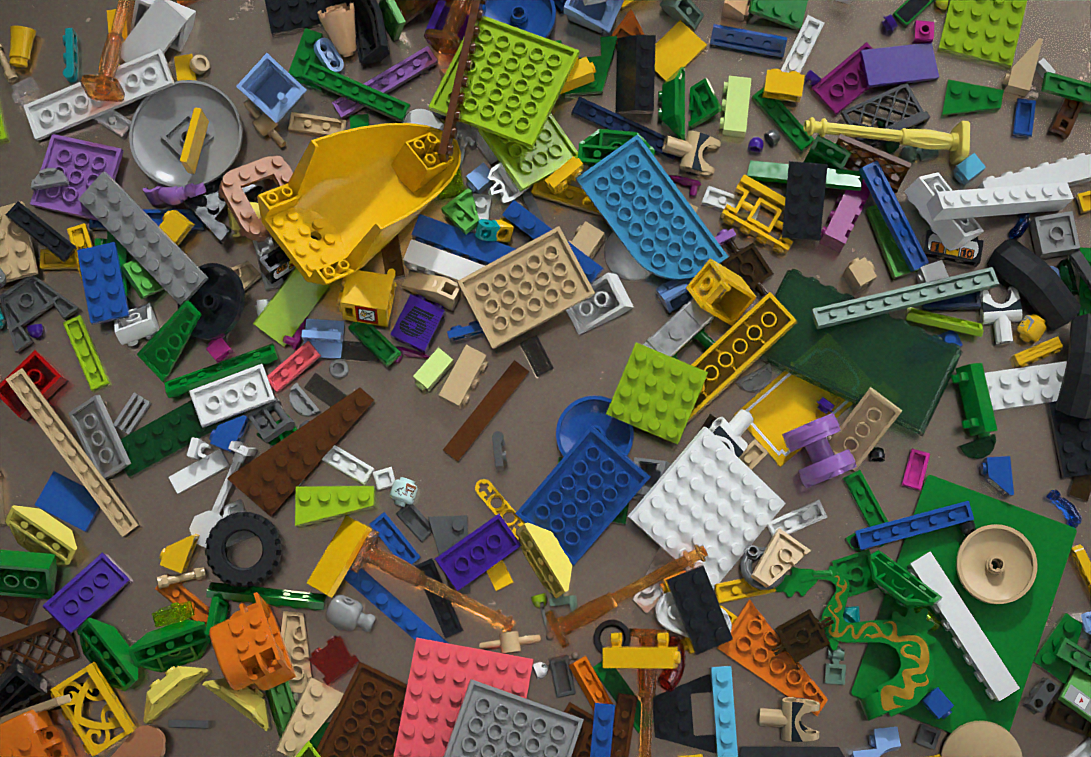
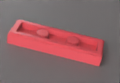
M310 341L302 345L267 376L271 387L276 393H279L321 357Z

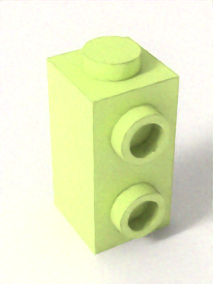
M438 347L413 376L416 381L414 384L422 391L426 389L429 392L454 364L453 359Z

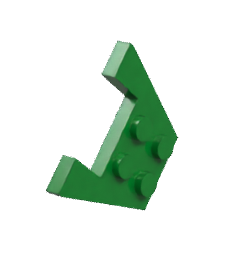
M617 36L600 37L601 56L587 57L589 63L593 62L595 66V81L565 92V96L603 93L617 43ZM556 40V41H555V42H558V43H561V44H562V41H561V40Z

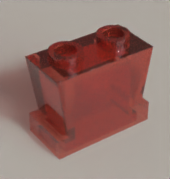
M335 635L326 642L328 644L323 649L317 648L310 654L312 657L308 659L325 675L323 681L328 686L361 662L357 655L354 654L352 656L341 635L339 637Z

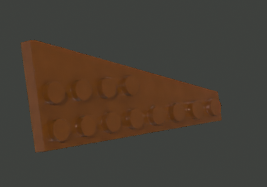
M359 387L234 472L227 479L271 517L371 405L374 399Z

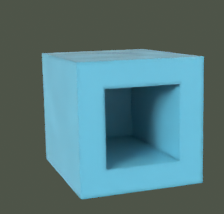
M973 153L954 168V177L965 186L980 175L986 166Z

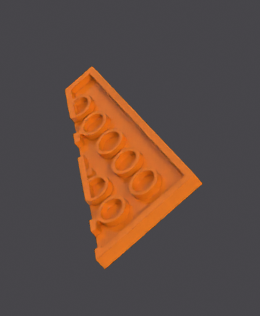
M749 599L732 625L731 635L733 640L719 645L717 649L787 697L805 698L819 702L820 710L811 712L818 716L828 701L827 697L806 673L799 662L795 663L792 656L786 650L776 656L774 655L772 648L781 644V638Z

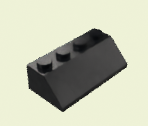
M633 35L617 38L615 113L653 114L656 35Z

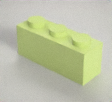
M729 76L728 82H724L723 93H726V100L722 99L721 105L722 111H724V118H720L719 129H723L722 135L745 137L751 78Z

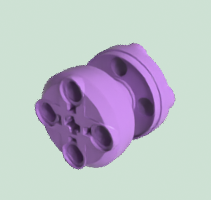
M834 413L782 434L786 447L790 452L805 447L811 459L812 465L798 470L805 488L814 486L857 467L853 454H851L849 449L834 455L827 440L828 436L841 431Z

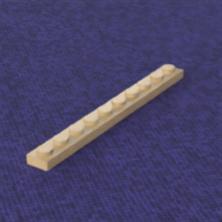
M21 368L6 379L8 384L120 535L124 537L139 526L24 369Z

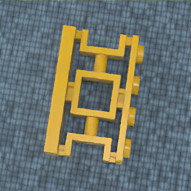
M744 174L735 189L736 192L743 196L736 208L727 204L720 218L727 225L738 227L739 231L743 234H750L756 237L755 240L759 243L770 245L775 252L786 254L793 241L782 238V234L779 240L768 235L773 226L780 230L783 229V222L778 220V217L785 209V197ZM749 192L759 197L754 206L744 201ZM759 205L775 213L769 227L752 218ZM740 207L750 212L746 221L736 216Z

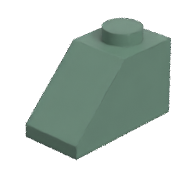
M662 0L660 3L662 9L670 17L677 21L681 20L686 26L694 30L704 16L691 0Z

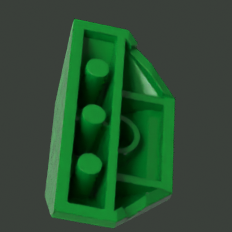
M681 67L662 85V91H658V102H661V109H658V120H661V127L672 137L685 140V67Z
M599 129L579 143L578 158L582 161L583 165L592 167L637 134L653 155L655 154V149L637 132Z
M880 550L869 556L873 582L883 593L893 597L899 605L906 608L932 606L942 599V596Z
M88 618L77 629V633L80 635L83 654L90 663L96 662L110 686L121 689L124 692L127 691L138 680V667H135L128 651L130 646L114 626Z
M185 619L147 632L128 651L135 667H142L162 673L173 666L177 667L199 660L211 639L204 635L206 629L205 622Z

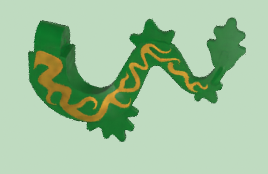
M842 563L836 569L833 566H829V570L818 571L792 567V574L785 575L784 581L778 587H775L776 592H785L790 598L793 597L795 592L805 596L818 580L831 581L836 586V591L824 609L822 619L819 620L821 622L831 616L834 621L832 625L824 628L832 650H837L839 641L845 643H884L893 647L900 656L901 667L898 674L892 680L877 686L878 692L860 700L867 721L881 717L886 713L893 717L917 706L927 694L934 675V660L928 646L935 643L936 638L927 633L934 626L933 621L926 620L928 609L924 608L919 613H915L914 608H909L905 617L894 611L892 613V620L848 623L843 619V614L850 593L848 581H851L853 576L847 574V564Z

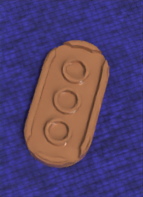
M140 726L130 734L111 757H163L166 751L165 735L155 726Z

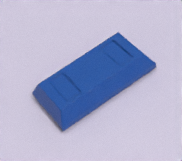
M1017 98L1013 134L1032 137L1035 100Z

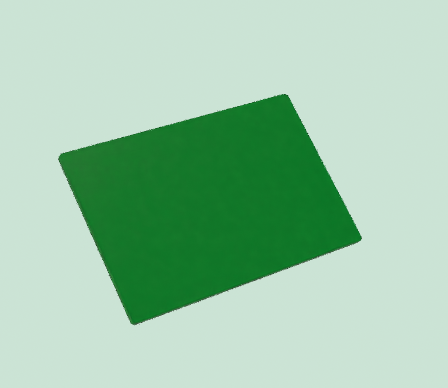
M928 475L913 515L969 501L976 529L987 525H1004L1019 531L1028 539L1036 554L1037 574L1031 588L1019 599L1006 604L985 603L966 591L957 574V552L961 543L967 537L961 533L959 524L905 538L896 563L908 571L909 564L929 552L932 553L1020 689L1001 701L991 700L985 691L987 689L983 682L980 683L974 675V672H976L972 664L969 666L963 658V650L961 647L957 648L953 643V635L950 630L946 631L942 626V618L939 613L935 614L930 606L915 607V613H919L924 608L928 609L926 620L934 622V626L927 632L928 635L936 638V642L928 646L934 660V675L927 694L938 687L954 706L951 708L952 713L944 720L942 717L935 719L921 702L917 706L899 714L952 733L959 726L973 721L992 722L1010 732L1077 530L1061 522L936 476ZM991 563L994 569L998 567L997 563ZM885 594L876 620H892V613L894 611L905 617L909 608L899 605L893 597ZM868 643L851 690L853 696L863 699L870 694L878 692L877 686L892 680L898 674L901 661L899 654L893 647L884 643Z

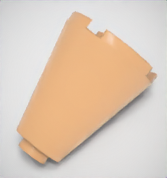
M346 3L327 7L324 13L321 10L318 11V18L339 55H343V57L353 55V51L356 50L354 4L350 3V6H347Z

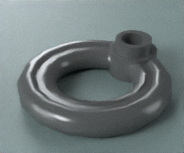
M750 545L746 547L740 562V570L744 580L752 587L760 590H770L778 587L784 581L786 573L767 588L751 577L753 573L752 563L762 557L767 547Z

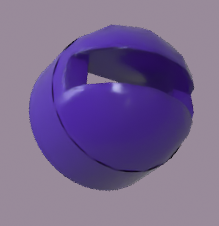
M809 70L805 75L806 83L809 79L812 80L809 86H814L821 80L812 70Z
M759 137L752 138L749 141L748 150L757 153L762 152L763 140Z
M43 325L27 326L28 334L33 338L40 337L43 334Z

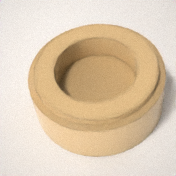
M195 55L190 60V68L196 74H203L209 69V61L203 55Z

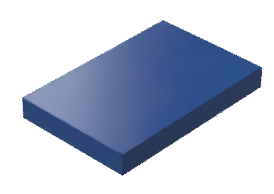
M53 471L35 503V506L85 532L88 531L100 509V506L84 486Z

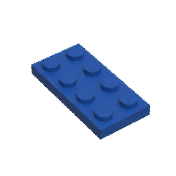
M112 242L77 250L90 323L94 325L130 317L116 243Z

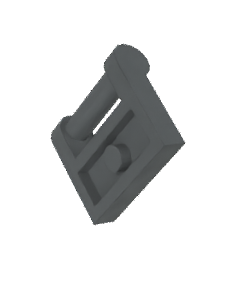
M275 398L276 401L262 405L247 415L266 444L286 430L289 431L295 427V422L283 410L278 398ZM271 410H275L282 420L278 425L269 413Z
M496 431L492 435L495 467L497 472L504 471V466H508L506 451H502V447L505 445L504 435L502 432Z

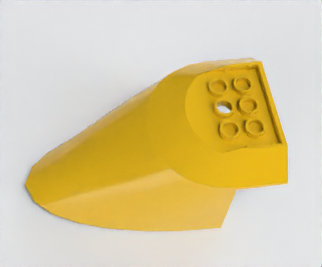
M412 123L370 125L339 131L311 140L289 182L257 196L262 224L307 282L321 285L330 284L364 267L447 187L460 166L461 150L456 139H453V154L449 156L448 163L440 162L438 156L443 130L427 125Z

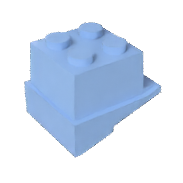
M567 0L564 5V14L567 15L568 20L601 34L603 30L610 33L624 0H607L606 2L584 6L583 0Z
M268 53L261 58L236 86L276 124L307 91Z

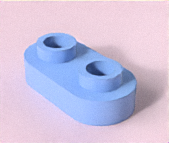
M320 38L316 41L314 52L323 67L337 73L341 71L344 62L331 40Z

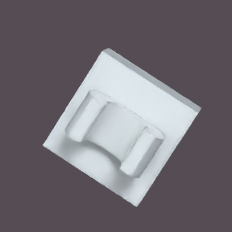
M192 437L187 456L194 460L208 459L209 456L203 454L205 448L211 449L212 446L198 438Z

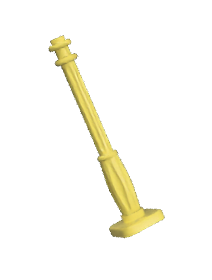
M814 117L805 120L803 130L807 132L808 136H812L813 133H819L820 137H824L826 134H843L848 137L899 142L901 145L923 149L950 151V163L953 165H958L964 161L970 151L969 121L959 122L951 130L950 134L927 129L903 128L901 130L828 123L825 118L819 122L815 121Z

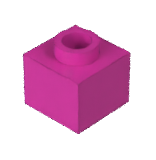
M916 20L913 25L912 43L933 42L935 22Z
M223 338L211 340L206 348L217 363L222 362L233 353V350Z

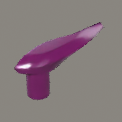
M668 175L671 180L690 186L689 195L697 196V187L701 186L698 180Z
M306 319L293 337L284 336L283 343L291 345L293 349L298 347L302 339V330L306 326Z
M396 346L401 352V356L395 360L398 363L403 354L408 357L429 359L430 357L416 350Z

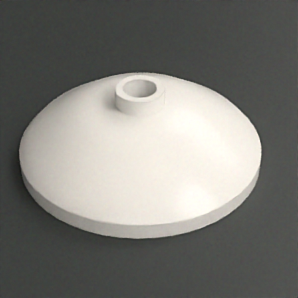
M614 232L608 237L604 248V258L613 274H617L619 278L629 281L641 280L652 274L635 261Z

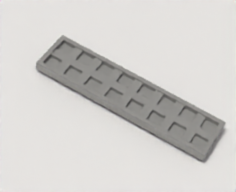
M102 172L78 199L179 305L182 306L185 301H188L208 279L199 267L107 172Z

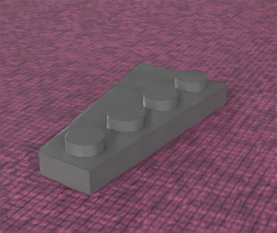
M467 515L428 517L439 555L468 536ZM445 575L450 595L470 594V583L456 591Z

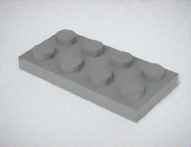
M100 395L93 396L68 413L87 456L105 480L131 464Z

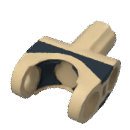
M688 131L686 141L667 135L663 143L662 152L682 157L679 168L683 171L711 176L714 175L715 168L709 166L710 164L704 161L702 152L704 149H720L721 142L707 134Z
M785 697L782 699V709H760V726L780 727L781 739L785 741L806 742L819 739V731L806 727L802 723L801 717L806 713L819 711L820 703L805 698Z

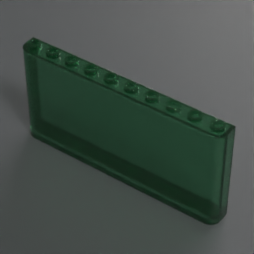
M797 269L787 270L774 297L790 312L798 323L759 359L855 405L859 403L871 387L902 410L893 423L923 437L951 379V375L962 356L961 347L955 343L949 344L943 341V338L938 335L927 334L921 327H912L904 319H895L889 313L817 329L811 314L812 309L855 298L848 293L842 294L831 285L825 286L820 284V281L814 277H805Z

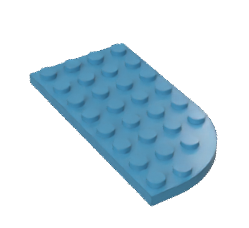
M638 134L576 178L578 184L631 256L650 273L672 280L691 279L697 275L710 258L720 264L729 257Z

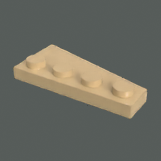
M283 611L281 635L296 675L295 678L288 681L292 692L302 693L309 678L312 677L304 613Z
M312 677L309 678L275 751L286 757H296L308 740L314 736L338 706L344 694Z

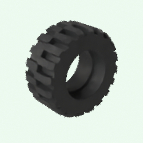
M237 512L220 519L212 527L209 537L206 539L205 555L207 556L208 561L206 562L208 567H211L212 573L220 578V581L234 587L255 586L265 581L275 572L282 555V541L276 527L268 519L262 517V515L251 512ZM238 531L252 532L262 543L261 558L255 565L248 568H240L233 565L226 556V543Z

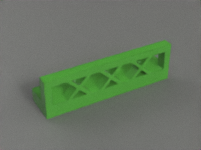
M289 681L265 691L279 739H281L296 707Z

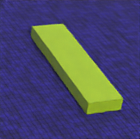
M911 307L906 309L905 315L908 321L982 337L984 332L981 323Z
M79 315L63 322L91 391L94 392L110 385L82 316Z

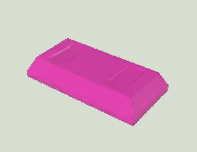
M911 448L902 486L921 491L930 453Z

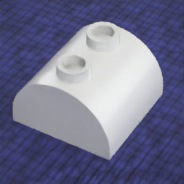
M150 303L129 310L130 317L114 320L115 334L122 345L134 346L139 342L138 339L144 337L150 340L159 331V325Z

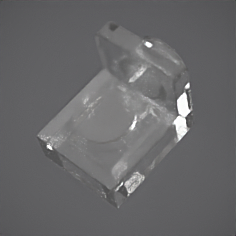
M30 77L12 85L13 93H11V96L16 104L19 103L24 107L23 105L26 104L23 97L33 95L35 91L39 90V87L35 80Z

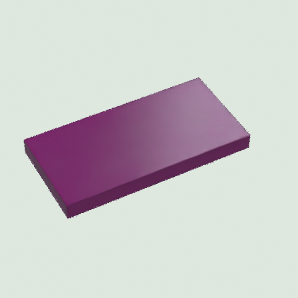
M868 42L863 44L810 89L834 117L871 88L866 86L859 53L861 50L873 49Z

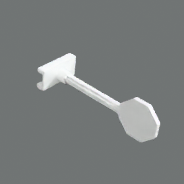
M231 441L229 449L235 452L232 458L233 462L212 511L209 510L194 516L189 528L191 535H200L197 544L205 548L210 530L220 519H223L220 512L232 486V483L227 478L239 470L246 456H255L258 450L244 446L243 442Z

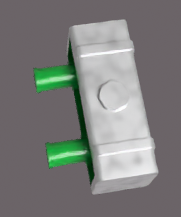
M692 298L656 333L649 337L643 345L678 360L677 354L693 339H697L707 350L715 341L704 330L712 322L714 316L700 308L695 299Z

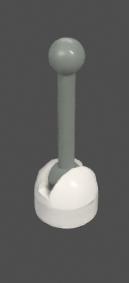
M573 652L569 656V660H577L579 658L577 652ZM542 662L533 664L532 668L537 680L547 675L550 665Z

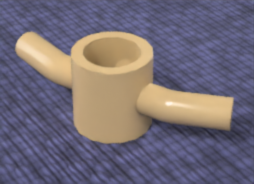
M249 99L246 100L243 105L255 118L252 122L254 128L261 136L265 137L269 134L281 148L286 145L285 140L274 130L278 124L265 113L261 114Z
M518 631L499 634L500 640L482 642L479 644V648L481 650L501 648V653L503 654L521 651L520 645L539 643L541 638L540 635L519 637Z

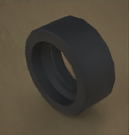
M615 619L606 620L595 629L593 636L594 645L602 655L604 646L601 643L600 636L603 630L608 627H616L621 630L624 637L622 646L630 645V631L621 621Z

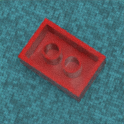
M36 350L0 383V399L24 421L31 416V413L6 381L8 377L23 368L46 400L67 381Z

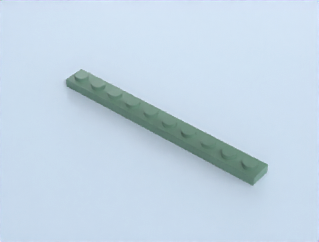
M993 267L814 308L811 314L816 328L820 329L995 288L999 285Z

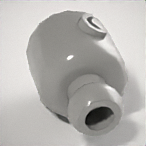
M340 594L333 597L325 616L326 621L334 625L338 630L352 631L358 626L364 632L371 631L376 618L372 614L362 613V603Z

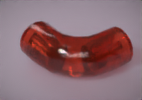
M669 636L668 647H678V651L681 654L680 664L673 669L664 668L657 678L658 684L669 692H672L679 684L686 666L685 649L678 636Z

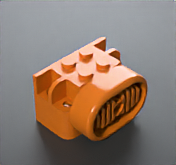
M258 592L254 593L256 603L246 606L244 603L239 604L240 610L233 613L230 619L212 626L209 630L219 667L227 683L235 691H239L251 684H255L259 689L266 691L296 677L274 612Z
M29 710L0 724V757H77L66 730L62 726L53 725L46 710L39 713Z

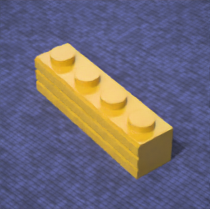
M1057 336L1014 354L1012 359L1016 367L1021 366L1022 368L1027 366L1029 362L1035 363L1039 361L1038 358L1043 357L1044 359L1050 356V353L1056 354L1060 352L1063 345Z

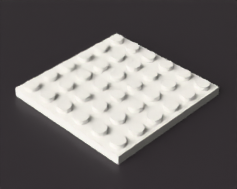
M703 427L628 517L686 571L704 565L714 590V585L721 582L744 554L746 547L756 540L786 503L707 427Z

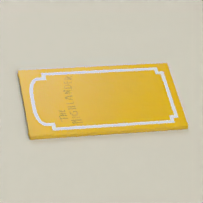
M826 334L741 409L748 412L754 418V421L747 428L749 433L769 452L768 454L781 467L802 449L790 452L786 447L782 434L831 414L829 411L826 414L818 409L819 404L817 400L820 401L824 397L834 404L832 413L838 418L875 384L831 335Z

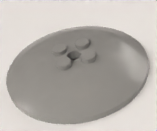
M195 80L174 82L175 85L148 95L138 106L132 118L129 131L131 152L140 169L149 178L163 186H183L185 188V185L189 183L197 185L202 182L204 185H207L221 177L237 158L243 137L241 118L230 98L218 88ZM196 107L203 110L209 124L195 174H190L180 162V157L185 142L183 137L187 134L192 113Z

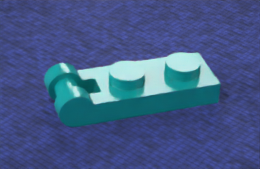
M65 28L63 44L66 46V53H63V60L66 68L63 70V75L70 84H75L79 79L77 33L73 28Z

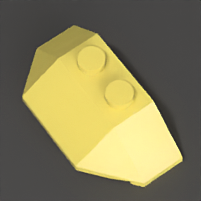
M16 505L11 507L5 522L10 527L19 545L29 552L56 554L57 565H69L77 550L71 529L41 509Z
M528 522L523 524L516 530L519 542L522 545V552L541 584L557 599L569 590L572 564L551 531Z
M183 666L171 667L165 672L166 676L161 681L157 679L149 686L151 689L146 694L143 721L146 724L152 723L207 677L211 670Z
M225 678L205 681L202 684L262 729L270 731L271 721L268 701L264 698L265 694L256 687L253 690L247 686L239 691H235L229 686Z

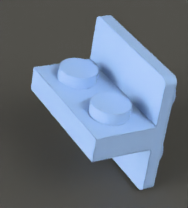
M306 319L305 330H302L304 344L310 341L320 353V358L341 359L344 321Z

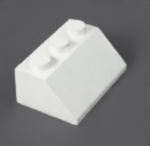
M135 0L130 31L134 29L155 0ZM167 0L189 19L169 46L181 52L193 29L196 11Z

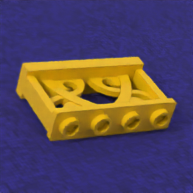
M96 662L89 664L50 689L52 699L64 696V689L67 686H74L80 690L79 693L75 691L69 692L73 697L70 703L61 705L63 709L61 713L67 721L70 720L73 725V733L77 738L80 737L84 743L82 746L88 755L91 754L92 757L137 728ZM87 672L90 675L83 686L74 681ZM97 688L99 695L92 696L88 693V690L93 693V689ZM85 696L93 701L105 699L107 702L101 712L102 722L82 717ZM74 704H75V708H74V711H73V709H72V707H71L70 705H74ZM107 711H111L113 713L112 718L108 717L109 722H106L105 717ZM83 726L88 727L90 729L86 731ZM122 726L124 731L110 740L109 729ZM101 730H105V741L102 744L94 743L91 738L92 734H97L99 739L102 734Z

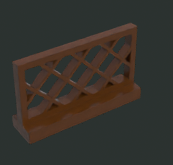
M840 134L836 144L850 152H855L851 153L843 170L859 171V169L877 160L893 192L897 194L912 163Z
M52 617L1 636L0 650L6 649L11 654L7 662L0 659V675L11 665L10 661L14 653L24 657L23 664H25L27 659L37 663L34 672L37 674L80 658L72 634L70 635L65 630L64 640L54 637L56 629L62 626ZM38 635H44L49 638L45 647L35 644ZM51 639L62 643L58 653L47 649ZM20 642L30 645L26 655L16 651ZM64 645L72 648L74 656L66 658L60 655ZM33 646L43 650L39 660L29 656ZM45 652L56 656L53 664L48 665L41 662Z

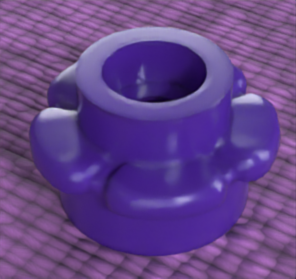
M891 14L886 17L885 15L883 16L882 24L887 31L891 29L893 32L898 27L895 19Z
M824 397L820 401L817 400L819 404L818 409L826 414L828 411L833 412L834 404Z

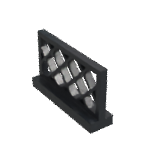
M907 82L841 112L847 125L873 127L875 120L885 123L883 129L901 130L903 128L918 129L926 125L930 119V115L927 111H923ZM905 90L908 95L907 100L896 97L897 93ZM884 98L893 100L891 107L881 105V100ZM895 101L905 104L903 111L893 108ZM868 105L876 107L875 114L864 112L865 107ZM907 106L914 107L918 113L914 115L906 113ZM878 109L889 112L887 119L877 116ZM852 112L859 114L858 122L851 120L848 114ZM891 113L902 116L899 122L889 120ZM862 116L873 119L871 126L860 123ZM854 137L855 140L874 148L888 142L885 140Z

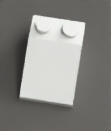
M607 273L591 284L595 295L566 310L578 335L615 319L634 307L617 274Z

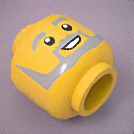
M1036 314L1026 315L1017 327V331L1021 334L1019 338L1027 343L1039 341L1047 329L1046 321Z

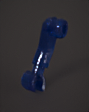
M1029 213L1020 214L1019 221L1009 231L1011 238H1020L1030 225Z
M1051 490L1046 497L1056 501L1060 507L1065 509L1071 518L1068 520V524L1071 527L1077 528L1082 523V517L1075 505L1064 497L1061 498L1058 490Z

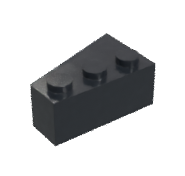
M18 659L0 675V717L12 712L14 708L21 704L25 705L31 699L47 693L48 682Z

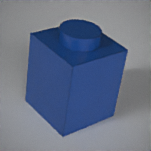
M938 687L931 690L920 701L935 719L942 717L944 720L952 713L951 708L954 706Z

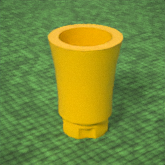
M10 26L9 64L11 66L19 68L28 67L36 30L24 26Z

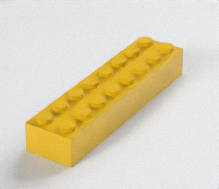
M771 292L691 364L707 371L708 375L688 423L798 323Z

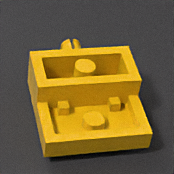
M573 156L545 179V184L554 195L558 192L562 194L568 189V184L570 185L572 181L576 182V178L584 172L583 163L579 158L576 159Z

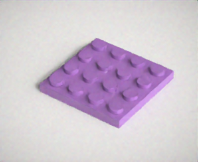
M52 134L41 170L56 168L62 171L68 178L70 185L34 190L30 205L99 221L78 199L102 172H107L115 181L124 151L121 148Z

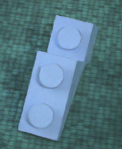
M898 726L873 729L871 735H869V744L874 749L853 751L851 757H880L887 752L899 750L901 744Z

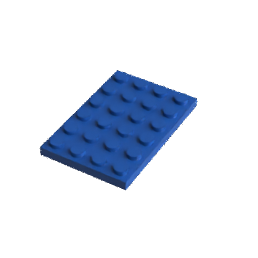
M591 425L515 514L525 523L528 522L551 531L555 538H557L564 553L568 556L570 563L575 565L651 476Z

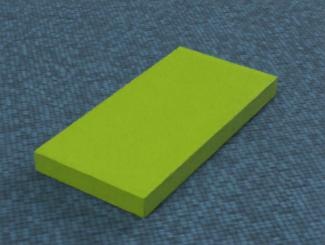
M295 267L253 325L282 347H285L286 343H283L284 336L292 337L329 285L307 282Z

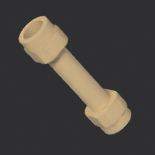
M0 43V63L5 71L3 74L8 83H13L18 80V76L3 53L4 48Z
M204 567L195 568L192 572L167 577V575L157 577L159 589L169 587V584L193 579L199 581L206 579Z

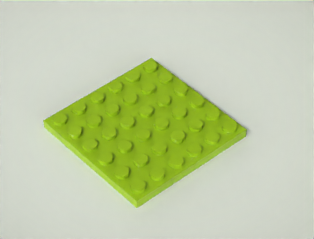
M483 16V21H479V38L475 39L476 52L471 57V60H473L472 70L468 71L467 74L469 77L468 87L464 88L463 92L465 93V101L463 105H460V122L533 149L580 54L579 50ZM464 38L428 106L430 111L444 116L447 115Z

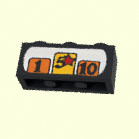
M930 229L923 235L922 249L927 258L977 267L981 262L984 241L976 237L962 247L949 251V249L944 247L939 236Z
M280 246L259 259L260 270L271 284L289 274L295 268Z

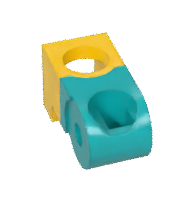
M500 218L499 220L480 219L475 236L484 241L510 242L514 226L507 218Z

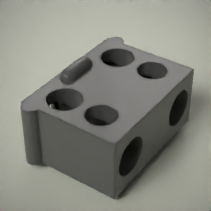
M1043 677L1038 685L1030 691V695L1023 706L1033 714L1042 713L1060 687L1049 678Z

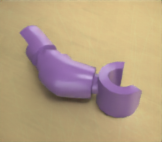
M203 182L197 185L189 183L185 185V188L183 186L164 187L157 183L158 186L150 190L147 187L143 188V192L151 205H159L163 202L169 205H178L183 203V200L188 199V196L192 198L206 193Z

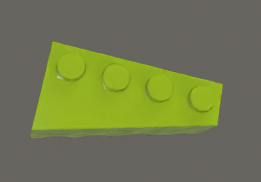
M374 486L296 487L295 526L301 528L306 525L375 509L376 488Z

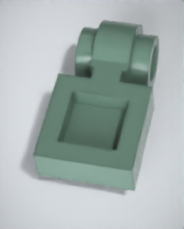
M906 146L901 149L903 160L910 163L915 162L917 156L920 162L939 156L937 149L913 148L912 146Z
M840 646L835 651L832 648H828L827 659L831 660L832 664L825 663L824 683L845 685L846 665L839 664L840 660L844 661L845 650L841 649Z

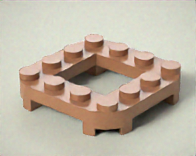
M281 156L264 157L230 170L224 175L220 183V199L224 198L240 227L239 233L242 237L246 236L251 240L257 241V243L264 242L266 238L271 237V234L262 224L261 218L258 219L242 188L267 178L273 179L277 187L287 184L293 172Z

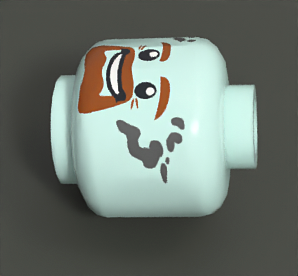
M404 477L394 481L390 497L395 500V505L405 507L406 504H413L418 491L417 486L414 485L415 481Z

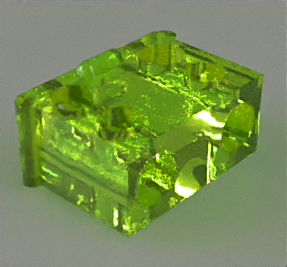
M460 169L457 170L447 187L434 199L435 201L457 197L467 189L464 186Z
M191 601L172 603L170 606L159 608L151 613L155 627L182 622L195 615Z

